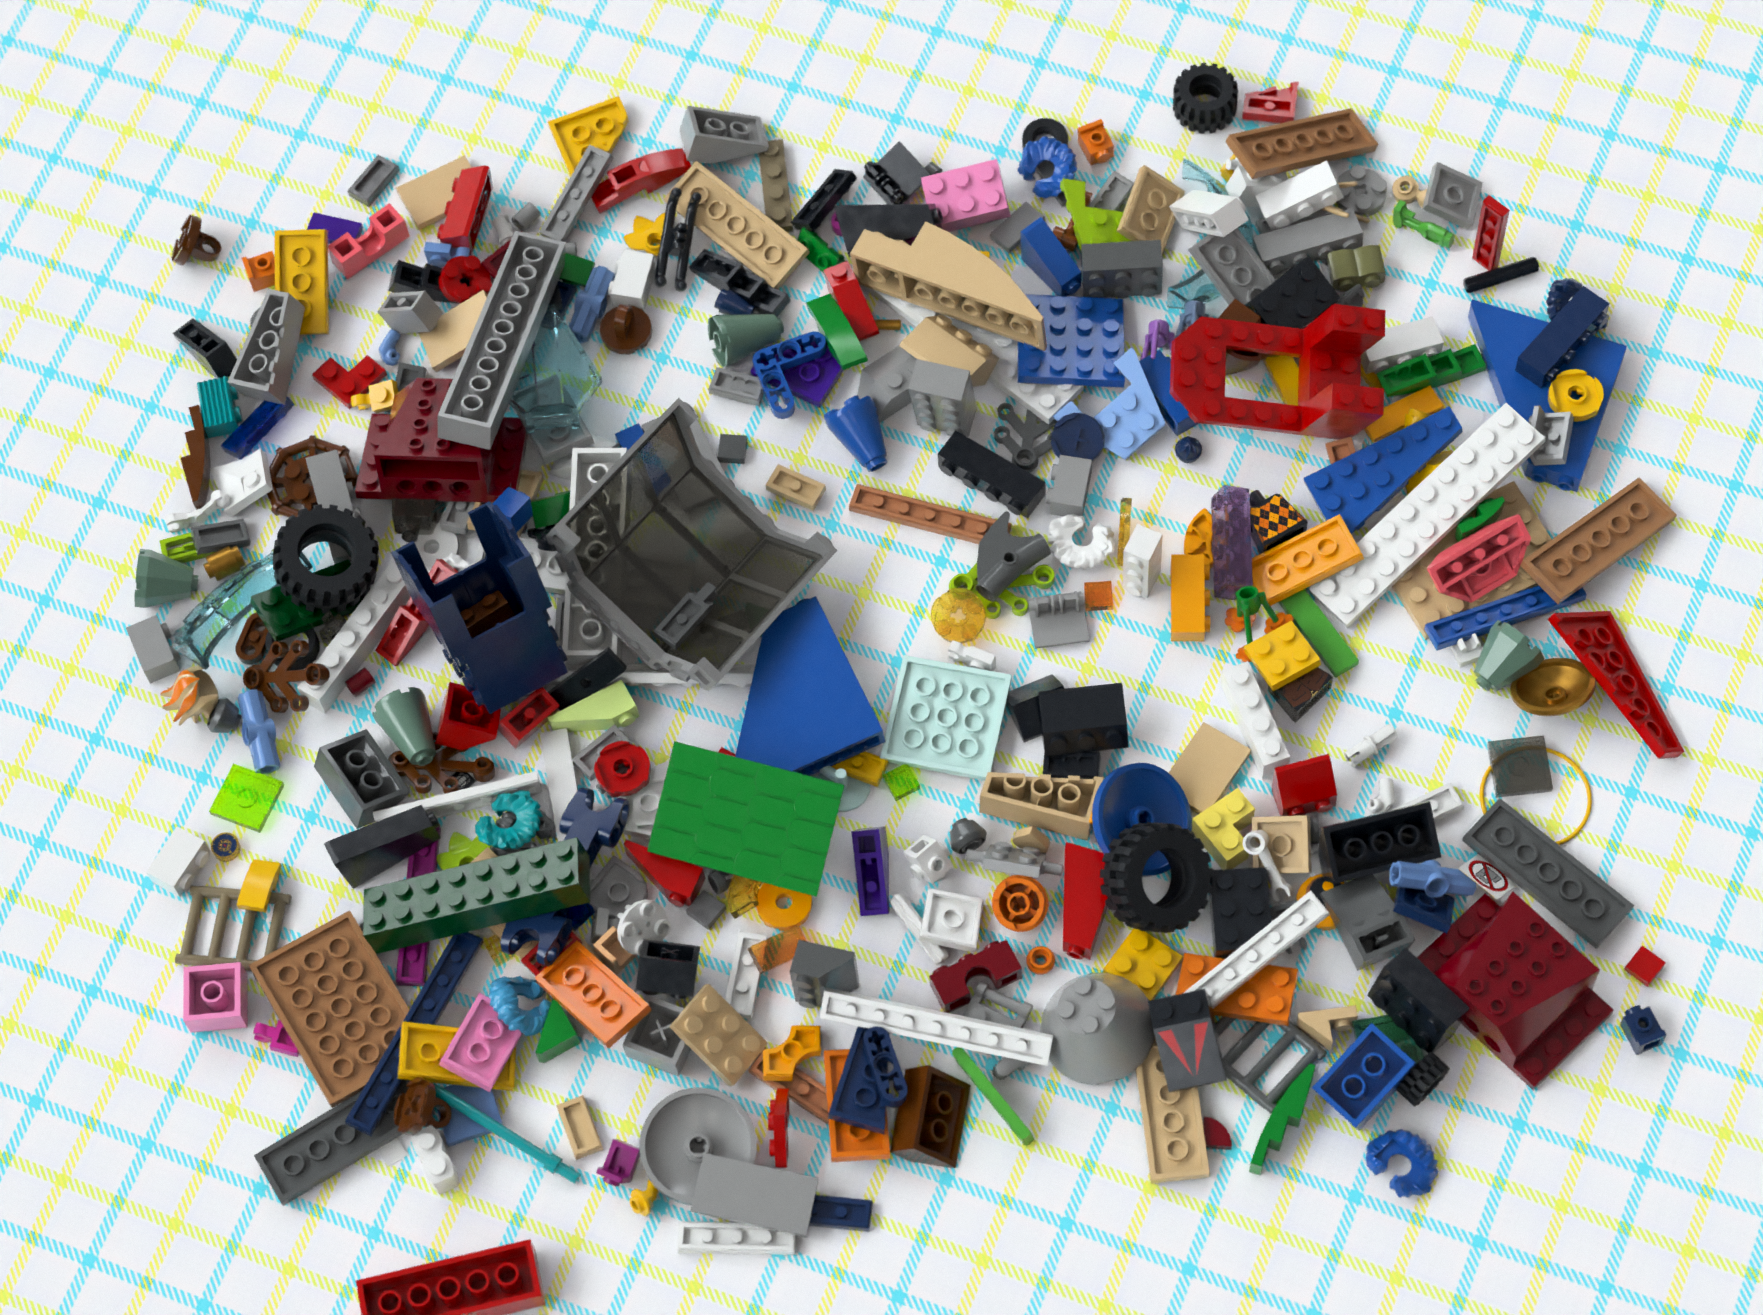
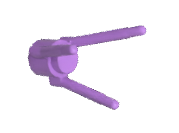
M1157 319L1149 323L1148 334L1145 335V344L1140 360L1148 356L1150 345H1152L1151 359L1156 358L1157 348L1165 346L1166 343L1169 344L1171 351L1174 333L1169 332L1168 322Z

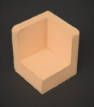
M614 926L593 944L596 954L603 959L604 964L616 975L637 956L622 948L618 940L617 929Z

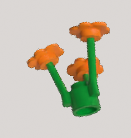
M1245 586L1235 593L1237 609L1229 608L1226 611L1225 624L1231 626V630L1234 632H1241L1245 629L1246 641L1249 644L1253 642L1252 622L1255 621L1256 613L1259 611L1261 604L1270 616L1265 622L1267 627H1265L1264 632L1266 634L1291 620L1293 622L1294 618L1291 614L1285 615L1284 612L1275 614L1266 600L1265 592L1259 593L1256 587ZM1244 646L1239 648L1236 658L1242 659L1243 662H1251L1245 654Z

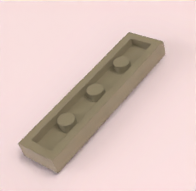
M783 139L767 141L768 150L759 153L765 215L786 232L793 231V225L791 223L792 215Z

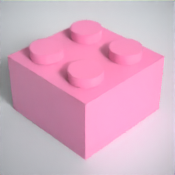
M241 962L184 967L183 1022L191 1033L248 1028V974Z

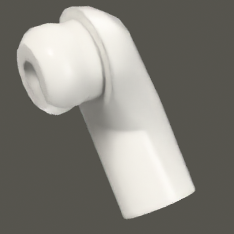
M1383 778L1379 780L1380 795L1374 798L1373 801L1370 799L1367 803V808L1372 815L1386 812L1395 804L1393 779Z

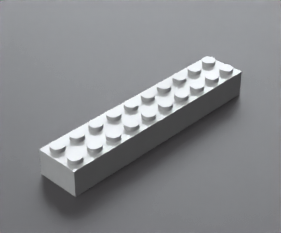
M515 230L438 413V438L488 450L491 449L565 266L566 242Z

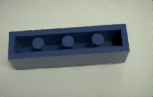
M1583 286L1520 354L1515 371L1540 388L1548 381L1550 383L1553 382L1560 372L1559 368L1564 363L1568 365L1575 357L1578 347L1580 345L1584 347L1592 338V332L1596 328H1602L1609 318L1607 311L1610 303Z

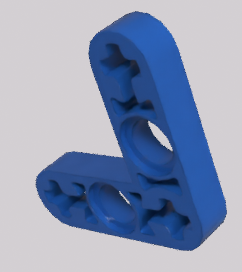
M815 331L760 349L753 355L754 371L775 417L786 419L795 412L794 398L782 371L822 357L827 349L826 339L823 334ZM815 342L819 347L814 349L810 343ZM801 345H803V350H805L803 354L801 353ZM787 349H793L797 352V355L790 359L783 357L782 354ZM775 354H778L779 362L776 361ZM766 359V361L769 362V365L764 366V364L761 363V360ZM771 379H778L781 385L778 388L771 389L767 387V382ZM781 395L784 404L787 405L785 409L779 406L778 397Z

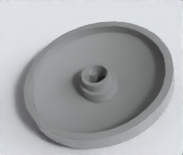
M688 1088L667 1096L649 1113L640 1135V1159L649 1181L660 1193L678 1203L692 1205L703 1154L707 1153L754 1164L757 1153L756 1133L747 1112L730 1096L709 1088Z

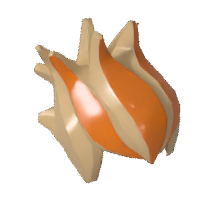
M201 665L189 667L181 671L173 686L160 693L161 696L171 697V700L163 705L162 708L166 711L178 710L173 721L176 722L180 719L179 726L190 717H192L194 723H197L201 713L204 714L206 719L210 718L218 702V690L210 675L202 670L204 668Z

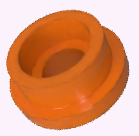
M1038 946L1029 951L1026 963L1030 971L1043 975L1053 969L1055 956L1049 948ZM1038 958H1044L1046 963L1038 965L1035 961Z

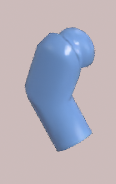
M392 329L389 330L378 349L383 362L390 366L396 365L400 359L399 352L397 353L395 345L401 335Z

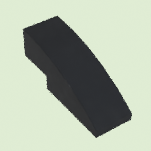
M401 260L397 261L392 269L388 291L393 293L426 291L433 301L452 303L443 295L439 287V277L443 268L428 263L424 267H420ZM462 277L460 282L462 284L466 283L467 286H470V281L467 278Z

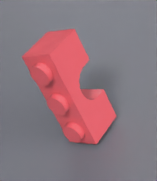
M390 203L369 217L370 227L364 235L353 239L347 232L328 245V252L332 263L347 280L410 237L404 218Z

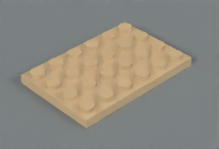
M1513 481L1494 490L1484 500L1489 498L1497 499L1503 496L1505 502L1502 514L1495 522L1520 514L1531 537L1529 546H1527L1524 560L1552 540V538ZM1477 507L1473 511H1471L1465 518H1475ZM1456 526L1400 578L1392 588L1423 638L1427 640L1429 637L1424 630L1427 623L1539 585L1520 566L1515 577L1472 603L1439 593L1427 568L1439 553L1457 543L1455 538Z

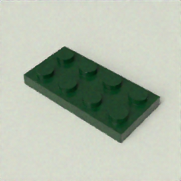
M347 559L313 573L320 576H335L346 571L351 566V562ZM281 585L251 596V604L274 641H281L353 613L364 597L360 596V602L353 607L347 604L344 611L337 612L336 608L330 609V614L322 613V609L315 608L314 612L306 610V605L302 603L300 606L295 605L291 602L292 596L285 597L281 592Z

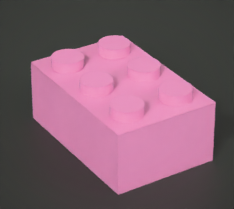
M997 159L921 177L926 204H935L936 208L941 210L943 216L941 226L945 231L951 232L1011 217Z

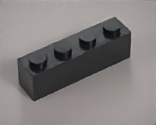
M956 430L938 453V467L943 473L959 478L970 489H978L989 500L993 502L998 501L1007 506L1008 510L1015 515L1021 514L1029 518L1046 495L1045 481Z

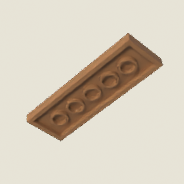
M1352 108L1230 134L1225 141L1252 179L1313 166L1325 161L1331 162L1375 152L1378 146L1377 141Z
M1637 478L1525 558L1520 566L1557 604H1560L1673 522L1677 514L1642 479Z

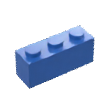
M1159 349L1155 359H1151V355L1140 360V365L1162 417L1176 436L1199 424L1189 417V412L1170 394L1171 358L1169 356L1165 357Z

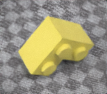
M1237 788L1192 818V832L1196 838L1203 842L1205 849L1222 870L1234 869L1248 859L1249 853L1243 848V837L1239 831L1252 823L1255 808Z

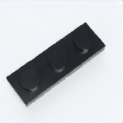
M834 169L791 221L795 230H801L804 227L809 232H814L857 180L854 172Z

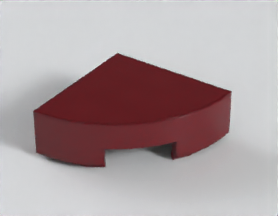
M1204 1116L1203 1129L1206 1148L1231 1150L1232 1142L1227 1129L1219 1121Z

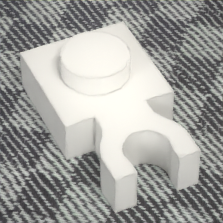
M952 640L948 648L950 659L964 662L967 667L989 671L995 670L996 657L994 654L971 645L968 648Z

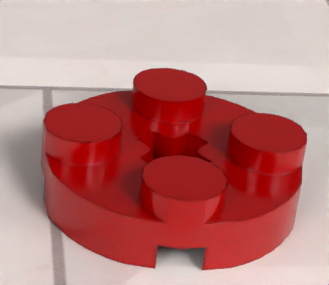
M473 255L468 257L457 256L450 259L443 267L439 277L441 292L452 303L456 301L461 304L482 290L488 294L493 285L490 274L482 266L479 258ZM462 277H465L470 281V286H467L466 283L462 284L460 282Z
M617 741L602 749L597 762L595 761L594 772L600 787L611 797L630 796L648 785L651 765L649 757L643 748L632 745L627 741ZM623 763L625 767L630 766V769L625 774L617 773L615 771L619 769V764Z

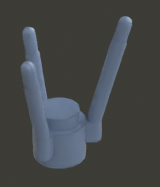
M1192 300L1184 305V313L1180 314L1175 338L1183 332L1185 324L1189 327L1201 316L1209 317V315L1205 314V304L1203 302Z

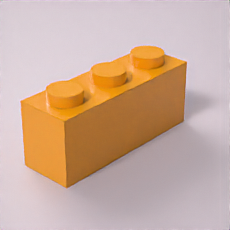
M1171 554V641H1204L1205 632H1210V616H1205V606H1210V590H1205V580H1210V564H1204V555Z

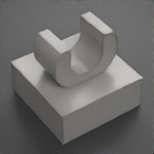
M598 907L593 915L590 943L594 944L612 926L616 929L618 928L620 920L608 919L609 909Z

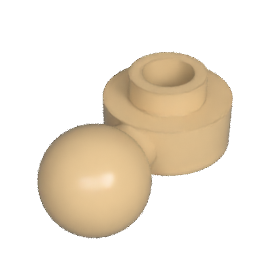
M1411 176L1399 177L1392 187L1395 199L1398 202L1402 200L1406 204L1417 200L1419 206L1423 208L1427 189L1419 190L1418 182ZM1404 185L1410 186L1407 191L1401 190Z

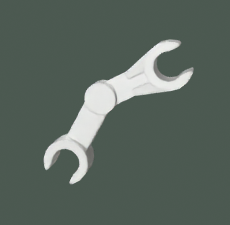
M219 489L211 494V501L195 512L167 514L165 520L169 532H178L190 525V523L206 521L208 516L216 509H224L229 506V495L226 494L222 498Z

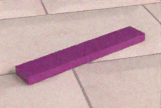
M439 826L436 829L441 835V827ZM440 839L408 857L406 879L437 872V855L439 854ZM430 941L399 949L395 982L397 986H424Z

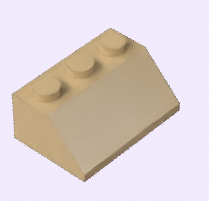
M940 314L938 316L926 317L899 345L916 359L969 370L973 387L986 385L999 360L992 353V349L989 346L977 343L972 339V335L969 332L958 329L952 325L951 319Z

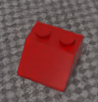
M450 682L442 703L435 744L464 750L495 740L501 709L489 714L484 705L480 707L477 705L472 693H469L464 685Z
M1329 754L1274 768L1271 791L1280 816H1302L1315 811L1317 813H1324L1336 806L1337 790Z

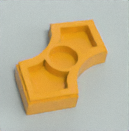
M792 1025L790 1035L784 1043L778 1047L763 1050V1081H792L793 1073L802 1061L810 1057L820 1056V1026Z

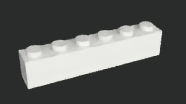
M394 561L390 562L316 661V663L323 664L328 668L330 672L329 680L321 686L309 685L306 681H302L297 687L300 695L308 698L309 705L324 714L327 713L346 687L344 682L355 675L381 640L399 606L406 605L410 598L409 591Z

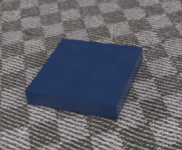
M1397 887L1393 911L1447 934L1451 926L1455 898L1447 894L1438 898H1432L1424 890Z

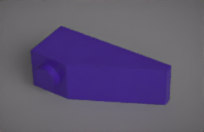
M886 826L854 830L851 833L860 915L889 914V853Z

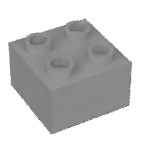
M645 995L644 1001L649 1004L652 1011L629 1030L623 1043L625 1054L629 1058L679 1077L691 1048L669 1026L684 1008L653 996Z

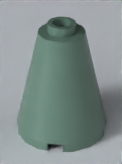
M774 314L715 315L708 319L709 341L714 340L716 348L712 349L721 367L731 366L778 341L781 338V333L784 332L781 319L777 318Z
M408 687L409 692L401 693L400 689L385 695L376 703V712H373V717L411 764L425 766L433 760L436 754L426 697L422 690L416 687Z

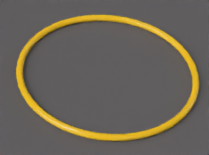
M1539 746L1520 747L1499 756L1488 767L1481 781L1479 794L1483 814L1487 812L1484 803V786L1488 775L1495 765L1505 757L1517 752L1528 750L1544 751L1557 755L1572 765L1581 776L1587 791V809L1581 824L1572 834L1556 843L1558 845L1564 844L1581 831L1590 815L1592 795L1586 776L1575 762L1558 751Z

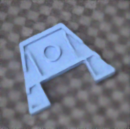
M1132 347L1114 362V365L1131 385L1094 417L1102 426L1105 435L1104 448L1124 460H1127L1166 425ZM1070 401L1053 417L1056 421H1059L1068 414L1082 412Z

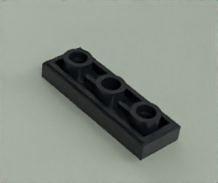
M608 647L549 690L548 693L560 705L559 710L561 711L599 691L625 672L627 666Z

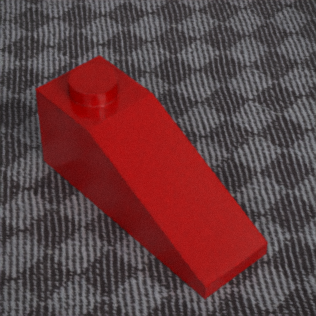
M848 261L824 269L823 272L828 291L847 318L859 342L880 334Z
M625 840L624 848L626 855L670 903L679 907L692 904L706 879L702 867L648 852V847Z

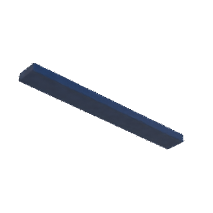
M470 932L452 936L404 1018V1022L437 1024L483 944L482 938ZM401 1025L345 1120L347 1125L369 1136H372L404 1081V1079H398Z

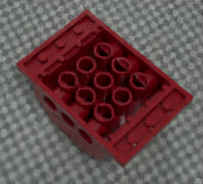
M416 378L394 396L391 414L372 413L355 487L356 498L457 502L490 501L493 503L508 487L518 491L528 433L520 418L503 417L490 450L438 438V413L453 379Z
M1513 891L1501 907L1485 893L1450 926L1447 934L1442 933L1417 957L1470 1007L1461 1024L1532 1090L1541 1084L1614 1011L1593 991L1600 969Z

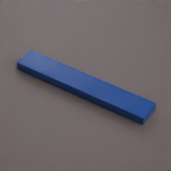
M1536 586L1427 623L1424 630L1436 651L1456 645L1457 641L1461 638L1463 641H1467L1474 633H1476L1477 637L1488 634L1497 620L1501 621L1502 624L1506 622L1514 625L1584 601L1587 594L1582 587L1560 604H1557L1540 586Z

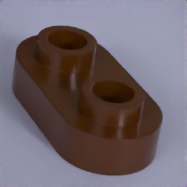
M257 612L248 617L235 647L239 660L248 665L258 663L266 651L268 629ZM259 627H265L263 631H257ZM255 650L253 654L247 655L248 651Z

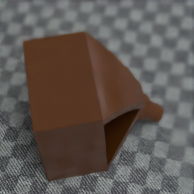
M1235 298L1218 317L1220 319L1261 324V317ZM1226 349L1225 375L1250 369L1258 365L1261 360H1266L1267 357H1277L1280 355Z

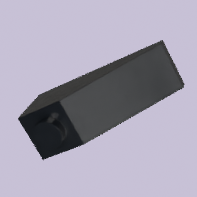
M194 318L172 333L211 375L217 379L224 376L230 377L237 358L223 339Z

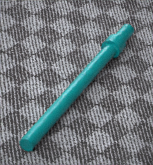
M433 1083L436 1091L435 1097L444 1100L454 1109L544 1165L543 1168L552 1174L556 1172L574 1184L577 1182L581 1174L562 1163V1158L554 1153L548 1154L437 1083Z

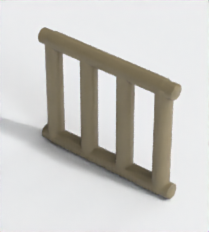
M190 886L192 901L181 953H177L175 957L176 964L202 966L241 962L245 971H251L249 965L257 960H247L257 911L245 910L236 958L219 957L231 900H238L241 889ZM271 892L269 903L275 905L264 956L276 951L278 948L286 904H290L292 899L290 894ZM204 897L220 899L208 956L192 954Z

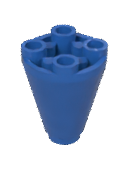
M858 395L853 396L844 402L845 406L843 408L831 410L823 416L828 429L864 468H867L868 472L875 471L887 464L885 458L887 453L873 398L866 396L860 399Z

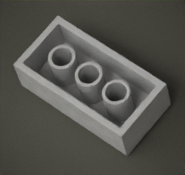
M917 359L908 388L917 425L923 430L935 432L937 429L945 431L946 434L952 436L956 430L969 437L977 409L970 371Z

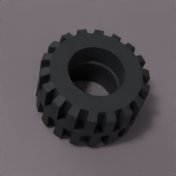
M1201 63V66L1198 67L1194 64L1190 66V70L1184 69L1181 72V76L1176 78V84H1174L1173 111H1175V118L1180 120V124L1183 127L1189 126L1188 130L1192 132L1199 130L1200 134H1204L1205 131L1215 133L1217 128L1221 131L1225 128V123L1230 124L1233 117L1236 115L1238 84L1237 81H1234L1232 73L1227 74L1226 68L1221 67L1219 69L1217 64L1213 63L1211 66ZM1199 95H1211L1215 97L1216 100L1211 102H1201L1196 100L1194 97Z

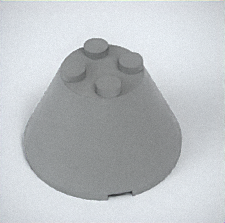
M1110 973L1086 974L1064 984L1047 1003L1040 1025L1041 1033L1054 1035L1049 1057L1052 1065L1069 1079L1090 1085H1099V1083L1112 1080L1118 1081L1134 1072L1148 1056L1155 1038L1148 999L1145 994L1131 981Z

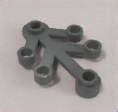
M1002 403L997 410L998 417L1001 420H1006L1023 439L1022 447L1010 436V431L1005 426H999L995 429L994 439L996 442L1004 444L1011 452L1013 464L1030 473L1037 468L1038 458L1053 449L1050 441L1052 433L1048 435L1046 441L1034 448L1033 441L1053 428L1058 421L1054 419L1050 424L1041 421L1036 425L1037 416L1027 409L1024 424L1014 413L1011 404ZM1003 409L1010 410V413L1005 415L1002 414L1001 411ZM1000 432H1004L1007 434V436L1004 438H1000L997 436V434ZM1023 458H1027L1030 460V462L1021 463L1020 460Z

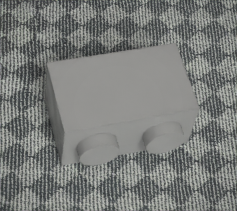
M426 291L390 293L378 310L379 315L389 327L399 334L430 332L437 326V321L443 314Z
M1060 455L1058 465L1053 464L1051 480H1054L1053 488L1048 487L1046 503L1050 504L1051 515L1065 516L1076 514L1083 516L1092 474V460Z
M157 615L126 627L149 683L181 671L177 663L178 660H181L179 652L175 650V644L172 646L169 644L168 639L172 635L166 622L161 624Z

